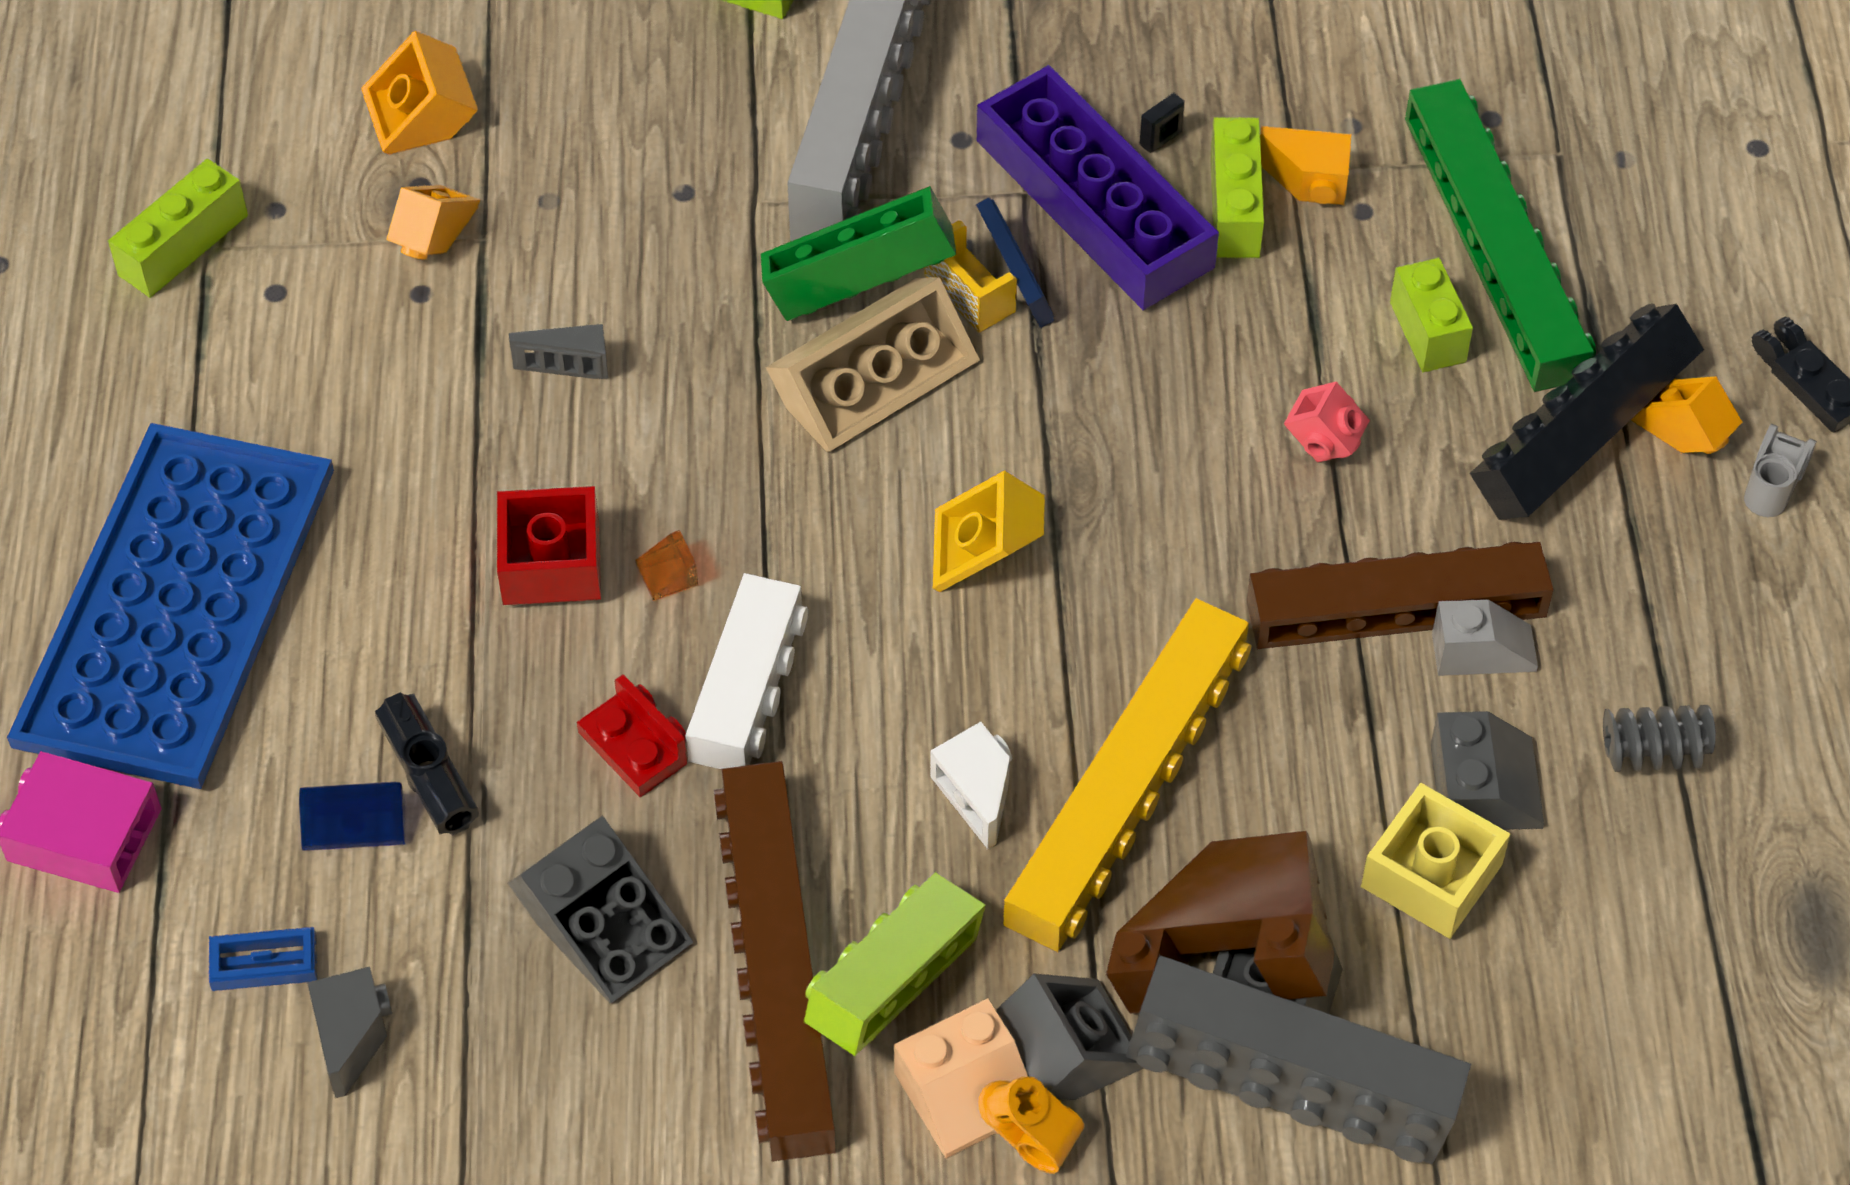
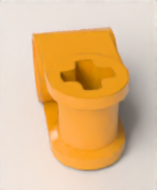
M1019 1077L1011 1083L1004 1080L988 1083L982 1089L979 1097V1111L986 1124L991 1126L1009 1142L1027 1163L1046 1173H1057L1085 1126L1083 1120L1076 1112L1061 1103L1034 1077Z

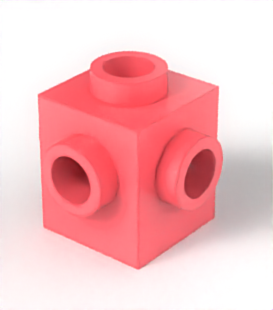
M1336 381L1302 390L1284 425L1301 443L1305 451L1318 463L1336 458L1343 459L1352 455L1360 446V438L1370 420L1357 406L1353 398Z

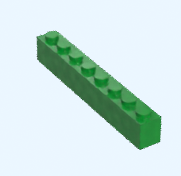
M1461 79L1410 89L1405 121L1533 391L1538 392L1565 385L1573 377L1571 372L1577 365L1596 356L1595 343L1591 334L1584 332L1578 320V309L1574 299L1567 297L1564 292L1557 264L1555 262L1550 263L1544 251V240L1541 231L1538 228H1533L1528 218L1526 201L1522 194L1516 193L1511 183V173L1507 162L1504 160L1500 161L1497 155L1492 131L1488 127L1484 128L1479 118V109L1475 97L1468 95Z

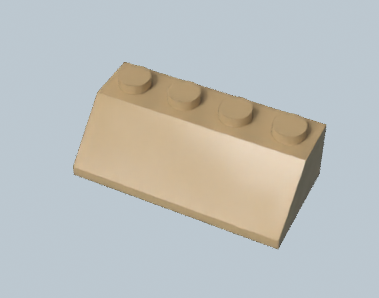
M940 277L911 280L770 364L766 369L786 409L825 451L830 452L970 367L980 359Z

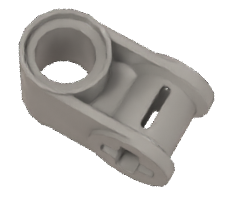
M1771 424L1756 457L1744 495L1745 504L1750 511L1763 517H1775L1786 509L1798 481L1802 480L1817 443L1816 440L1810 438L1805 442L1779 432L1777 425Z

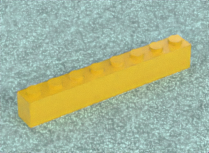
M1195 598L1005 898L1003 926L1056 952H1059L1068 936L1073 939L1078 936L1086 921L1088 911L1085 908L1091 898L1100 899L1104 894L1112 876V871L1109 870L1117 857L1123 860L1128 855L1136 837V832L1133 830L1140 819L1148 821L1152 816L1160 798V794L1157 792L1163 782L1171 783L1175 779L1183 761L1182 751L1187 743L1195 745L1199 740L1206 724L1204 716L1210 706L1218 708L1223 701L1229 686L1227 678L1234 669L1239 672L1244 667L1252 647L1251 644L1246 642L1249 622Z

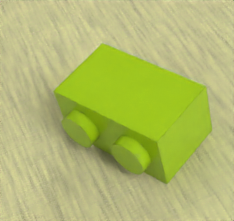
M1440 257L1396 267L1390 304L1422 373L1466 363L1473 326Z

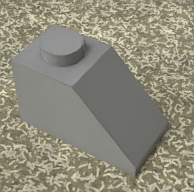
M1490 600L1438 602L1432 631L1438 676L1537 672L1538 664L1530 624Z

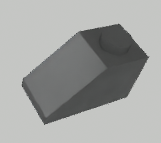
M370 966L307 982L327 1072L335 1098L347 1095L387 1037L383 1017L393 1014L386 984L375 986Z

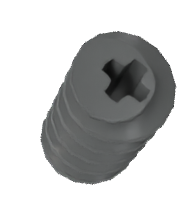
M1700 705L1696 713L1690 706H1680L1676 714L1669 706H1662L1657 710L1656 715H1654V712L1649 707H1640L1636 712V716H1634L1629 708H1620L1615 718L1609 709H1605L1603 716L1605 752L1610 759L1614 772H1621L1624 757L1630 758L1634 771H1641L1645 756L1650 757L1654 770H1661L1664 756L1670 755L1674 769H1681L1684 756L1690 755L1694 768L1697 769L1702 767L1705 754H1712L1715 748L1716 729L1713 713L1709 705Z

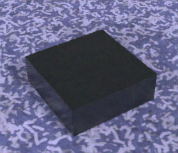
M1173 92L1141 115L1139 145L1149 153L1156 151L1182 132L1185 101Z

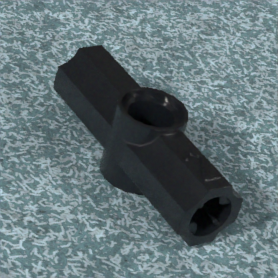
M400 692L386 698L381 707L375 710V717L406 773L409 787L418 794L439 834L448 833L455 835L468 829L470 824L479 817V810L448 756L445 740L434 731L414 694L407 695ZM434 761L432 764L426 766L420 765L423 762Z

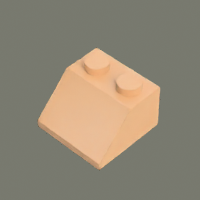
M985 999L894 1044V1074L945 1159L998 1133L991 1126L987 1125L981 1117L979 1097L982 1089L988 1083L997 1080L1009 1081L1011 1083L1014 1079L1028 1076L1013 1037L989 999Z

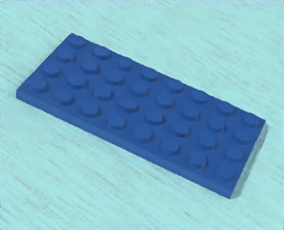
M150 423L7 736L10 747L36 754L42 751L100 768L202 789L333 475L332 459Z

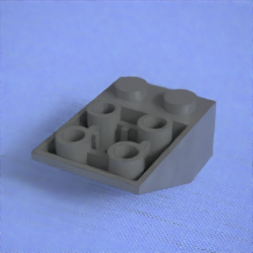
M603 815L508 882L510 888L541 930L610 1004L693 943V940Z

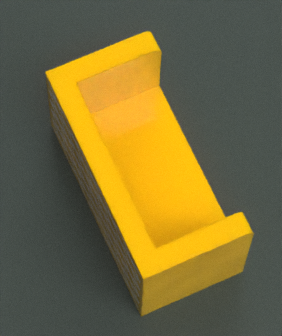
M958 220L952 224L956 255L945 259L939 264L924 267V275L927 278L940 277L954 307L980 333L1016 312L1017 278L1009 272L996 279L967 249V226L961 220Z

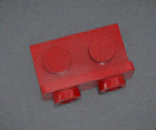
M622 674L614 680L616 695L577 721L578 733L639 797H642L688 764L685 744L686 732L674 717L669 716L666 718L656 708L652 695L643 685L638 684L635 686Z

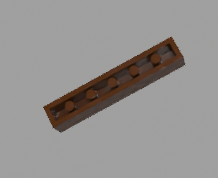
M1509 542L1495 547L1477 549L1462 547L1454 551L1431 554L1416 552L1404 557L1385 559L1370 557L1357 562L1340 564L1317 563L1310 567L1285 570L1270 568L1262 572L1250 573L1247 606L1258 650L1433 630L1439 601L1490 600L1522 620L1546 618L1554 589L1541 542Z

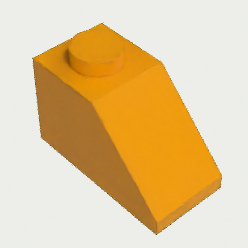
M1261 126V167L1298 201L1344 205L1349 175L1352 134Z
M443 185L401 187L386 240L401 245V253L417 259L427 260L428 255L447 253L478 209L480 199Z
M1717 376L1672 380L1631 419V421L1681 453L1704 452L1705 454L1717 452L1725 447L1729 442V436L1743 423Z

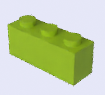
M1214 117L1210 162L1213 227L1219 232L1216 257L1260 258L1264 212L1259 118Z
M205 159L108 240L118 276L149 298L155 295L248 216L240 180L210 159Z

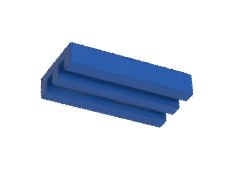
M314 927L209 936V984L211 990L220 991L284 985L317 980L315 963H317V953L315 950L317 939ZM303 946V950L272 953L271 950L252 952L251 955L221 958L222 953Z

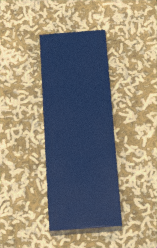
M988 197L977 203L976 206L1010 272L1017 278V285L1039 327L1042 328L1055 321L1053 319L1055 315L994 199L991 200Z

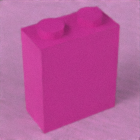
M40 751L32 768H27L23 772L18 785V794L12 806L0 815V846L8 862L120 893L162 808L153 782Z

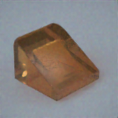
M680 530L669 534L635 560V564L653 601L698 585L697 566Z

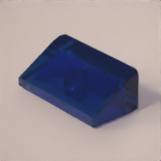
M382 782L300 788L299 811L302 851L405 844L406 800L402 784L400 782Z

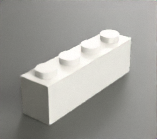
M744 573L685 735L688 762L722 770V768L750 765L752 757L760 758L766 740V729L763 728L766 716L774 717L776 714L781 692L780 688L777 687L780 676H788L791 671L795 652L794 647H791L795 635H803L808 619V607L802 606L801 586Z

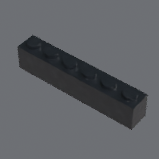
M1677 303L1656 307L1655 304H1648L1635 311L1630 316L1631 323L1623 331L1616 332L1606 338L1601 343L1602 350L1594 358L1587 359L1577 365L1571 372L1573 377L1565 385L1548 392L1542 398L1544 404L1535 413L1526 415L1512 426L1514 432L1505 441L1494 444L1482 454L1483 461L1469 474L1498 520L1529 517L1704 351L1703 346Z

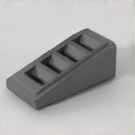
M603 324L509 333L513 369L590 379H608ZM525 350H531L534 352L525 353Z

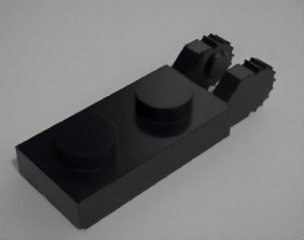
M1785 316L1775 321L1773 329L1777 337H1773L1768 330L1765 331L1764 329L1753 334L1751 342L1755 349L1754 351L1772 368L1771 373L1831 432L1835 433L1850 424V378L1811 340H1806L1803 329L1798 324H1795L1794 320ZM1781 342L1783 343V346H1784L1787 350H1789L1788 353H1786V354L1784 353V350H1783V347H1782V345H1781Z

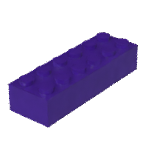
M1050 65L977 105L976 141L1142 310L1154 305L1215 268L1219 232Z

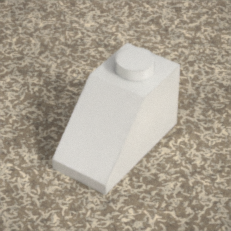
M979 722L930 751V777L985 847L989 849L997 843L1009 786V768L1012 755L1006 742L999 735L992 736L983 723Z

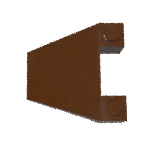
M1307 831L1211 841L1116 932L1106 975L1130 1014L1140 1013L1159 955L1188 965L1190 954L1256 947L1254 962L1273 995L1284 999L1327 996L1335 952L1327 930L1325 905L1320 897L1318 887L1320 882L1311 839Z

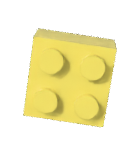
M1420 783L1367 855L1361 887L1451 939L1501 868L1510 833Z

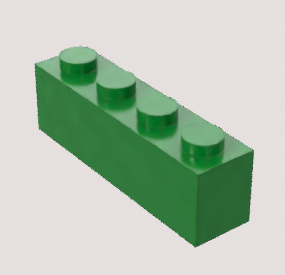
M929 186L760 253L762 283L785 320L789 321L802 315L811 314L819 308L842 299L855 297L860 292L883 283L896 281L906 274L929 265L939 264L945 259L955 256L953 226L932 188Z

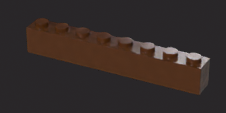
M783 761L722 768L723 788L714 789L717 820L727 819L729 832L719 833L723 864L733 863L734 877L725 878L728 908L739 907L740 922L731 923L734 954L745 953L746 967L737 968L740 1000L751 999L752 1014L743 1015L746 1047L757 1046L758 1061L749 1063L752 1095L763 1093L765 1110L755 1111L758 1142H769L772 1162L835 1154V1128L822 1037L820 1032L804 1022L809 1001L805 993L813 979Z

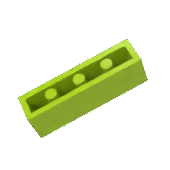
M936 872L920 887L917 885L911 886L904 894L899 906L890 915L887 913L881 914L873 923L869 934L859 943L856 941L851 942L844 949L835 966L828 972L821 970L814 976L805 993L809 1001L804 1022L856 1056L977 940L986 904Z

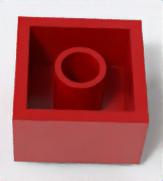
M595 486L497 491V574L503 605L601 600L600 531Z

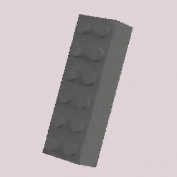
M1160 955L1126 1054L1127 1058L1137 1061L1141 1067L1149 1071H1167L1187 1078L1191 1084L1204 1090L1218 1089L1238 1096L1242 1102L1255 1108L1269 1107L1291 1115L1295 1121L1303 1125H1321L1341 1132L1345 1138L1354 1143H1372L1394 1151L1403 1160L1414 1163L1426 1162L1432 1165L1456 1120L1471 1068V1063Z

